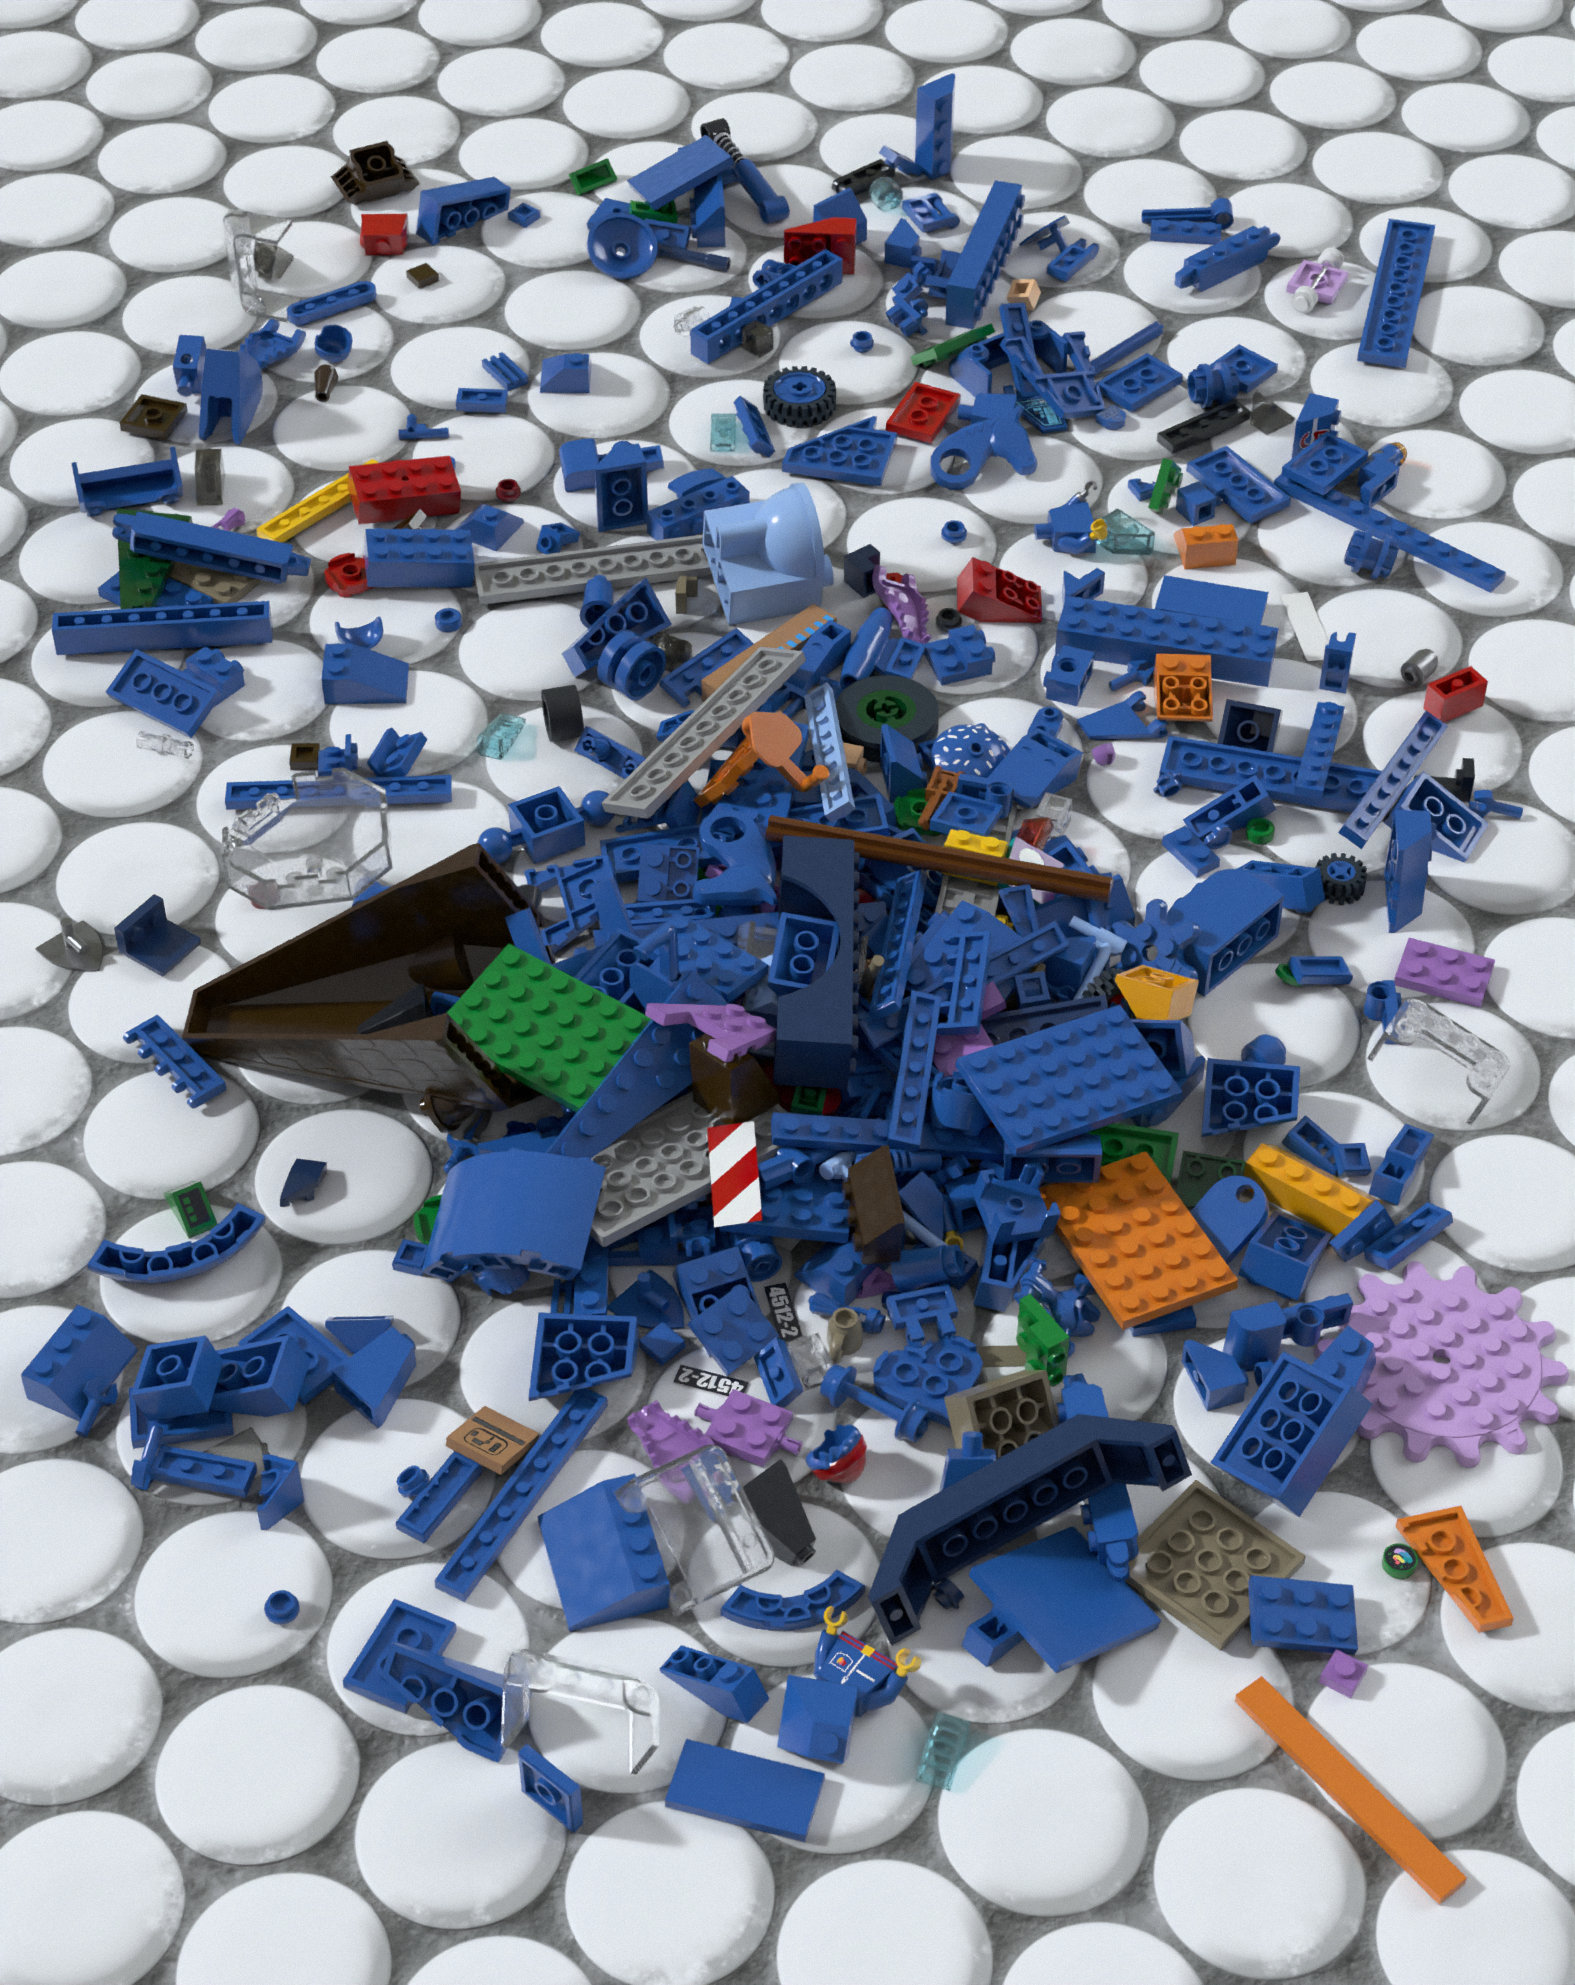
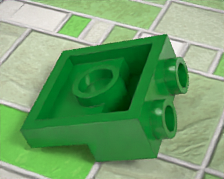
M1029 1294L1019 1301L1016 1341L1020 1349L1026 1352L1025 1369L1046 1370L1049 1384L1053 1387L1061 1383L1063 1376H1066L1070 1337L1037 1300Z

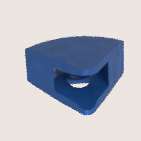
M207 348L200 403V440H207L213 434L221 417H232L231 431L233 441L238 445L242 443L263 393L260 366L257 360L249 353Z

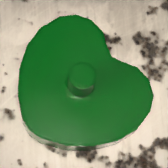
M1288 962L1287 964H1279L1275 973L1285 984L1301 985L1297 983L1288 966Z

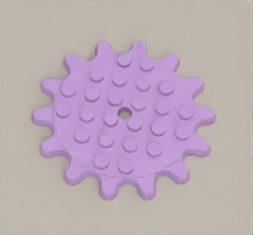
M1412 1261L1404 1267V1282L1396 1285L1387 1284L1374 1274H1365L1357 1284V1289L1365 1300L1364 1303L1353 1305L1348 1324L1338 1326L1341 1331L1350 1326L1374 1343L1376 1364L1362 1394L1373 1405L1356 1429L1360 1437L1371 1440L1377 1438L1382 1433L1394 1432L1402 1437L1404 1441L1403 1454L1411 1462H1422L1427 1458L1432 1448L1443 1446L1449 1448L1454 1453L1457 1462L1461 1466L1472 1468L1476 1467L1481 1460L1479 1449L1482 1444L1496 1442L1508 1452L1520 1454L1528 1446L1527 1438L1520 1429L1522 1422L1525 1420H1536L1543 1424H1553L1558 1420L1559 1410L1557 1405L1547 1399L1541 1393V1390L1548 1385L1565 1384L1568 1381L1569 1372L1564 1363L1545 1358L1540 1353V1348L1555 1340L1556 1332L1554 1326L1548 1321L1527 1322L1516 1314L1523 1304V1297L1517 1288L1508 1287L1497 1294L1485 1293L1476 1286V1273L1469 1266L1458 1268L1453 1274L1452 1279L1446 1281L1436 1280L1427 1273L1424 1265L1418 1261ZM1335 1339L1320 1340L1313 1350L1315 1358L1317 1359ZM1434 1355L1435 1357L1449 1358V1364L1435 1362L1433 1359Z

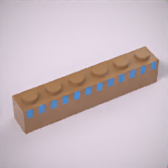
M813 603L702 679V701L704 702L759 647L801 651L816 630L829 620L837 623V617Z

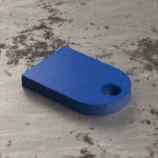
M1229 1176L1214 1184L1190 1213L1221 1257L1229 1265L1264 1225L1269 1212V1203L1266 1194L1254 1180L1245 1176ZM1246 1189L1254 1190V1197L1251 1201L1247 1203L1239 1201L1242 1191Z

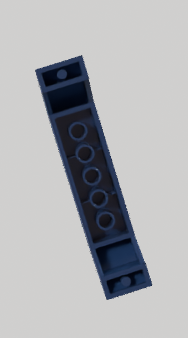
M1077 1414L899 1514L868 1595V1599L891 1646L922 1629L919 1620L933 1590L934 1583H938L944 1578L951 1576L1113 1483L1157 1486L1163 1492L1190 1477L1192 1473L1176 1429L1173 1425Z

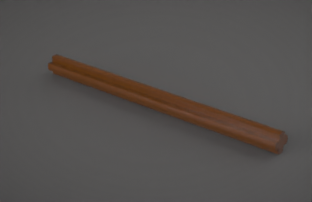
M770 815L766 829V839L783 843V835L854 840V852H860V857L1014 886L1030 884L1031 889L1106 903L1110 902L1114 883L1113 877Z

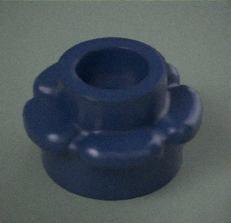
M944 1578L939 1584L934 1583L933 1588L936 1592L933 1594V1598L946 1610L951 1606L954 1609H959V1603L965 1598L962 1591L947 1578Z

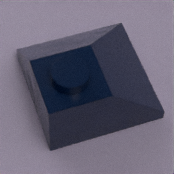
M1226 699L1217 744L1274 753L1283 711L1277 708Z

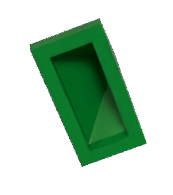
M608 158L568 174L578 196L617 180Z

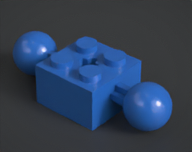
M558 786L508 804L511 832L498 827L488 828L481 833L477 843L481 844L497 864L506 861L511 856L513 847L518 845L523 847L534 864L585 846L584 821L592 826H604L611 822L615 816L614 813L605 812L602 806V802L610 794L601 790L591 791L584 796L580 807L575 808L561 787Z

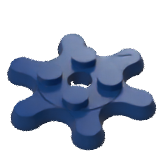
M1158 898L1153 899L1146 905L1144 922L1137 927L1131 926L1124 920H1119L1111 926V933L1128 942L1121 953L1120 962L1110 967V969L1115 968L1117 970L1120 968L1123 971L1145 965L1197 980L1198 973L1194 967L1189 966L1185 962L1184 951L1190 943H1194L1199 939L1201 928L1194 921L1185 922L1178 928L1171 927L1167 922L1168 907L1166 902ZM1155 945L1158 950L1157 957L1153 961H1149L1146 949Z

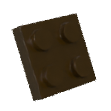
M141 394L120 421V429L124 432L167 440L188 412L187 404Z

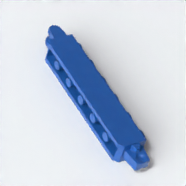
M138 511L136 516L121 513L113 516V523L116 525L112 530L113 538L129 542L130 549L135 553L278 584L286 582L288 575L307 576L310 570L311 558L294 553L293 545Z
M1083 1373L1063 1376L1064 1388L1061 1389V1403H1056L1059 1423L1065 1422L1077 1414L1109 1418L1101 1387L1095 1384L1088 1385ZM1113 1483L1085 1499L1084 1505H1080L1083 1525H1090L1091 1531H1087L1090 1552L1096 1551L1099 1565L1106 1564L1111 1579L1117 1581V1583H1122V1581H1125L1130 1576L1129 1561L1134 1560L1139 1554L1137 1545L1138 1529L1126 1484Z

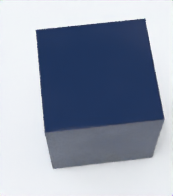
M868 544L844 556V582L862 598L876 593L873 588L872 575L875 565H880V551L872 544Z

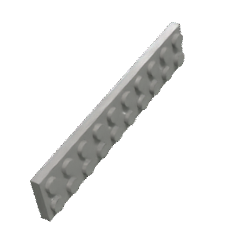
M703 535L475 563L474 579L480 605L584 592L588 579H592L595 575L606 576L607 580L612 583V588L635 585L644 578H647L651 584L663 581H676L679 576L703 577L710 576L712 573L702 545Z
M759 647L602 802L604 811L647 819L654 815L655 811L666 800L670 799L672 794L682 784L687 782L688 778L698 768L703 766L704 762L714 752L719 750L720 746L742 725L744 718L755 712L806 661L803 651Z

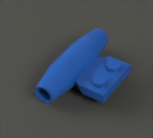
M876 608L858 629L845 655L840 684L843 688H846L859 680L868 678L874 670H877L882 675L900 676L912 680L925 653L926 645L903 637L900 639H889L893 615L886 608Z

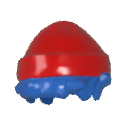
M839 1424L834 1431L827 1429L824 1433L825 1440L806 1456L807 1466L812 1469L814 1475L821 1481L847 1484L856 1481L864 1471L866 1464L867 1443L864 1436L859 1432L858 1428L852 1425L844 1426Z

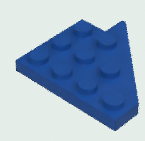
M877 416L869 417L788 448L782 463V472L881 486L897 442V433L875 430Z

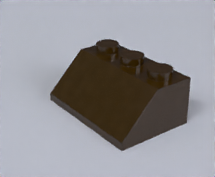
M889 1145L881 1146L848 1168L847 1181L842 1182L844 1201H849L850 1207L847 1208L849 1227L854 1226L855 1233L852 1234L853 1250L860 1253L862 1265L898 1262L901 1257L905 1220Z

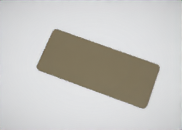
M1018 1345L979 1347L983 1367L1025 1366L1026 1352H1023Z

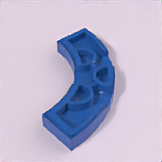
M837 1569L822 1583L805 1590L802 1595L793 1597H782L781 1595L757 1592L740 1584L722 1606L721 1616L735 1623L755 1629L769 1631L799 1630L824 1623V1612L829 1606L834 1607L831 1619L840 1615L842 1611L848 1610L865 1593V1585Z

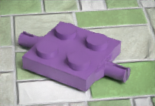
M734 1389L724 1404L717 1410L702 1403H699L695 1409L694 1416L711 1421V1425L704 1435L712 1439L718 1450L764 1467L770 1456L779 1449L786 1450L795 1455H798L801 1451L803 1444L801 1441L799 1442L785 1436V1432L793 1418V1412Z

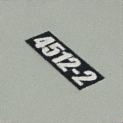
M786 1282L765 1286V1293L780 1339L785 1341L803 1337Z
M680 1365L673 1381L724 1396H729L733 1389L745 1393L749 1383L685 1365Z

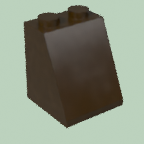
M705 1033L689 1043L693 1101L726 1125L748 1122L781 1103L780 1095L756 1059L749 1053L743 1056H738L736 1053L732 1061L725 1062L707 1052L709 1039H715Z

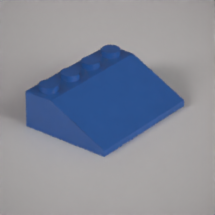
M962 900L909 968L903 999L909 997L912 990L920 991L955 973L956 966H949L946 963L949 954L958 953L959 945H953L949 942L952 933L990 931L993 938L991 954L1022 937L988 911ZM1031 969L1023 972L1022 974H1027ZM1014 978L997 986L1005 1003L1015 991ZM948 1014L939 1016L938 1023L947 1022Z
M1283 1351L1210 1463L1269 1501L1300 1518L1373 1404L1353 1386Z
M635 1473L601 1481L537 1516L569 1632L671 1607L670 1584Z

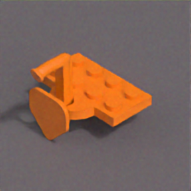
M780 710L776 713L753 712L742 721V731L746 737L694 798V801L701 808L709 802L714 805L724 794L729 795L739 785L736 780L739 776L744 777L754 767L753 763L759 758L769 767L776 768L795 789L804 793L819 785L823 780H826L829 777V770L823 765H817L814 767L813 773L806 776L789 759L802 742V733L798 726Z

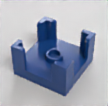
M1040 1162L1024 1165L1019 1179L992 1183L996 1173L995 1169L980 1171L972 1194L992 1245L1052 1236L1061 1213L1056 1202L1052 1203L1049 1211H1047L1039 1191L1044 1178V1171Z

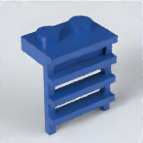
M687 780L672 794L670 799L666 800L655 811L651 818H637L625 815L622 824L617 825L615 830L617 833L664 823L667 824L669 829L695 825L702 809L694 801L698 794L693 789L689 780Z

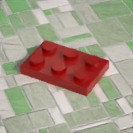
M915 382L887 420L885 431L896 432L897 435L932 443L959 405L961 394Z

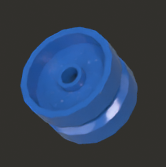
M626 630L613 637L604 648L598 662V678L610 688L617 689L626 698L638 701L652 692L660 682L665 670L666 657L660 647L647 642L637 633Z

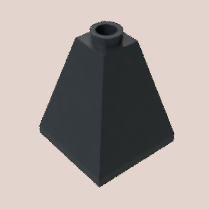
M424 984L415 986L358 1025V1032L353 1034H370L433 1017Z
M782 1459L778 1460L729 1497L720 1524L725 1531L791 1566L797 1561L801 1565L806 1563L816 1553V1550L813 1548L816 1537L786 1464Z

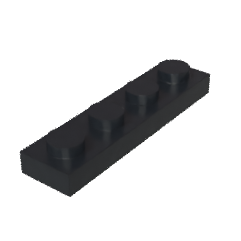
M1234 399L1157 433V442L1173 454L1250 420L1251 411Z

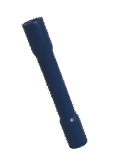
M657 242V257L662 256L690 262L728 272L730 269L731 258L695 252Z

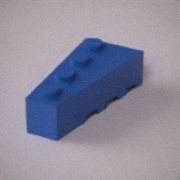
M489 177L422 190L416 234L433 246L440 243L439 239L445 236L450 238L456 235V231L464 227L469 229L475 226V223L480 219L485 221L508 210L511 188L497 178Z
M644 578L628 590L562 653L574 677L597 666L604 648L618 633L626 630L633 631L646 640L672 625L647 578Z

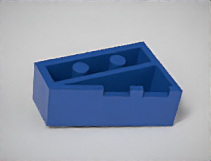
M985 1227L973 1305L1005 1312L1014 1294L1020 1288L1021 1277L1030 1270L1031 1266L1028 1264V1260L1031 1257H1039L1049 1236L992 1245Z
M1347 1326L1315 1360L1312 1366L1344 1381L1363 1394L1376 1364L1374 1343L1350 1326Z

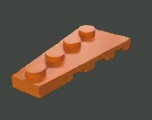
M1462 1506L1397 1519L1395 1526L1478 1633L1512 1626L1513 1616Z

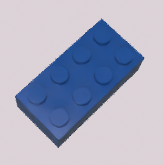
M365 529L364 558L367 587L473 588L475 561L470 530Z

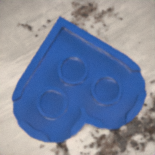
M948 1335V1339H940L933 1343L931 1339L922 1348L904 1346V1350H895L889 1354L887 1350L877 1358L873 1368L874 1392L876 1395L901 1408H905L911 1400L917 1399L921 1402V1407L930 1411L932 1421L951 1428L944 1397L975 1387L982 1374L983 1361L976 1351L977 1347L974 1343L964 1337Z

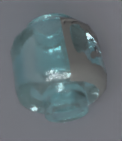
M881 177L872 183L869 197L883 212L891 211L900 205L903 199V191L891 178Z

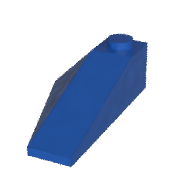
M397 1642L391 1643L381 1674L382 1678L411 1703H417L433 1717L431 1720L439 1727L443 1726L452 1733L462 1747L497 1763L501 1761L524 1719L534 1688L503 1674Z

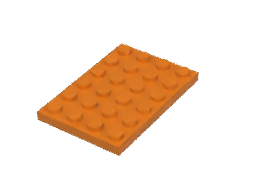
M1146 1151L1102 1166L1100 1168L1099 1183H1053L1039 1188L1047 1211H1049L1052 1203H1057L1061 1215L1055 1231L1122 1330L1237 1289V1277Z

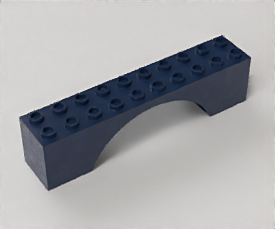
M783 835L778 919L781 917V912L834 921L839 928V937L834 963L827 972L803 989L778 996L775 1028L777 1031L774 1040L773 1085L848 1089L849 1076L855 1077L856 1058H851V1055L857 1054L858 1036L852 1034L858 1031V1014L853 1013L858 1011L859 993L853 992L858 990L859 972L853 971L858 970L859 951H856L859 943V931H856L859 925V911H856L859 906V891H856L859 888V871L854 870L859 869L860 852H854V840Z

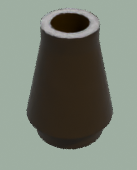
M321 365L314 372L315 398L320 402L329 400L330 394L339 377L333 366Z

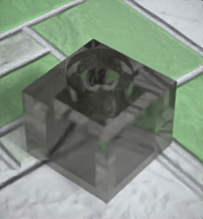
M757 320L742 328V349L759 358L763 357L773 350V329Z

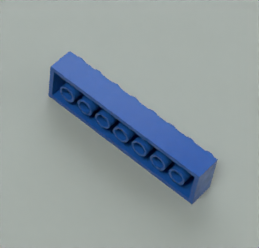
M994 181L947 283L945 325L974 329L977 320L981 321L983 307L988 305L989 294H993L995 280H999L1001 267H1005L1007 254L1010 255L1013 241L1016 242L1018 229H1022L1024 215H1021V209L1024 207L1025 195H1022V185Z
M1066 596L1056 632L1055 654L1059 655L1063 645L1095 652L1094 660L1128 665L1130 661L1148 660L1147 669L1155 666L1156 654L1211 655L1212 679L1268 687L1279 628Z

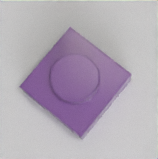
M1336 1649L1321 1673L1319 1683L1351 1699L1367 1673L1368 1665Z

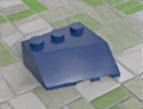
M1395 810L1384 868L1389 933H1396L1422 914L1425 885L1428 880V861L1432 859L1431 841H1435L1436 823H1431L1430 811Z
M1208 1058L1201 1128L1202 1137L1297 1121L1300 1066Z
M539 1312L528 1400L534 1401L632 1377L636 1367L639 1341L637 1316Z

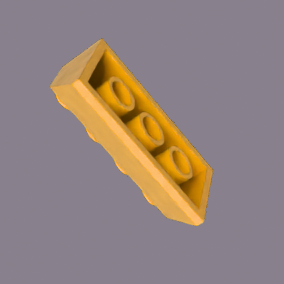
M1261 1143L1245 1162L1243 1176L1254 1180L1262 1188L1268 1201L1334 1236H1337L1375 1200L1381 1204L1383 1203L1380 1199L1276 1145Z

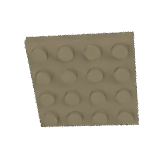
M1195 1480L1137 1538L1139 1554L1134 1560L1129 1561L1130 1576H1128L1125 1582L1221 1651L1250 1621L1248 1588L1250 1577L1255 1575L1290 1579L1304 1565L1306 1556L1198 1480Z

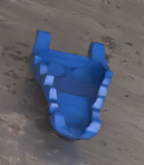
M269 319L262 329L250 333L249 337L245 338V344L241 343L238 352L252 355L257 360L260 369L263 370L269 365L295 354L302 346L306 332L297 329L292 338L277 333L280 326L279 321Z

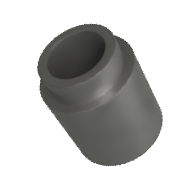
M1430 649L1416 651L1401 666L1400 673L1402 678L1412 686L1421 685L1436 671L1438 657Z

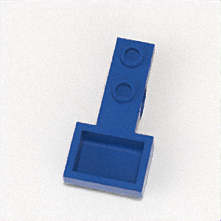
M587 438L569 441L560 447L559 457L566 492L595 488L594 467L607 455H598L595 439ZM619 441L612 446V449L632 444L628 441ZM660 445L641 448L646 460L647 471L664 468Z
M1346 1293L1338 1296H1328L1309 1303H1299L1285 1309H1281L1277 1301L1232 1311L1223 1352L1234 1356L1238 1366L1244 1368L1246 1372L1253 1371L1257 1362H1264L1265 1358H1270L1275 1364L1283 1339L1291 1338L1297 1345L1303 1347L1314 1346L1319 1341L1321 1330L1348 1324L1354 1302L1349 1294Z

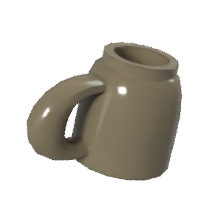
M839 1308L829 1319L827 1328V1344L830 1348L828 1359L833 1365L840 1363L843 1355L853 1354L862 1346V1323L857 1313L850 1308Z

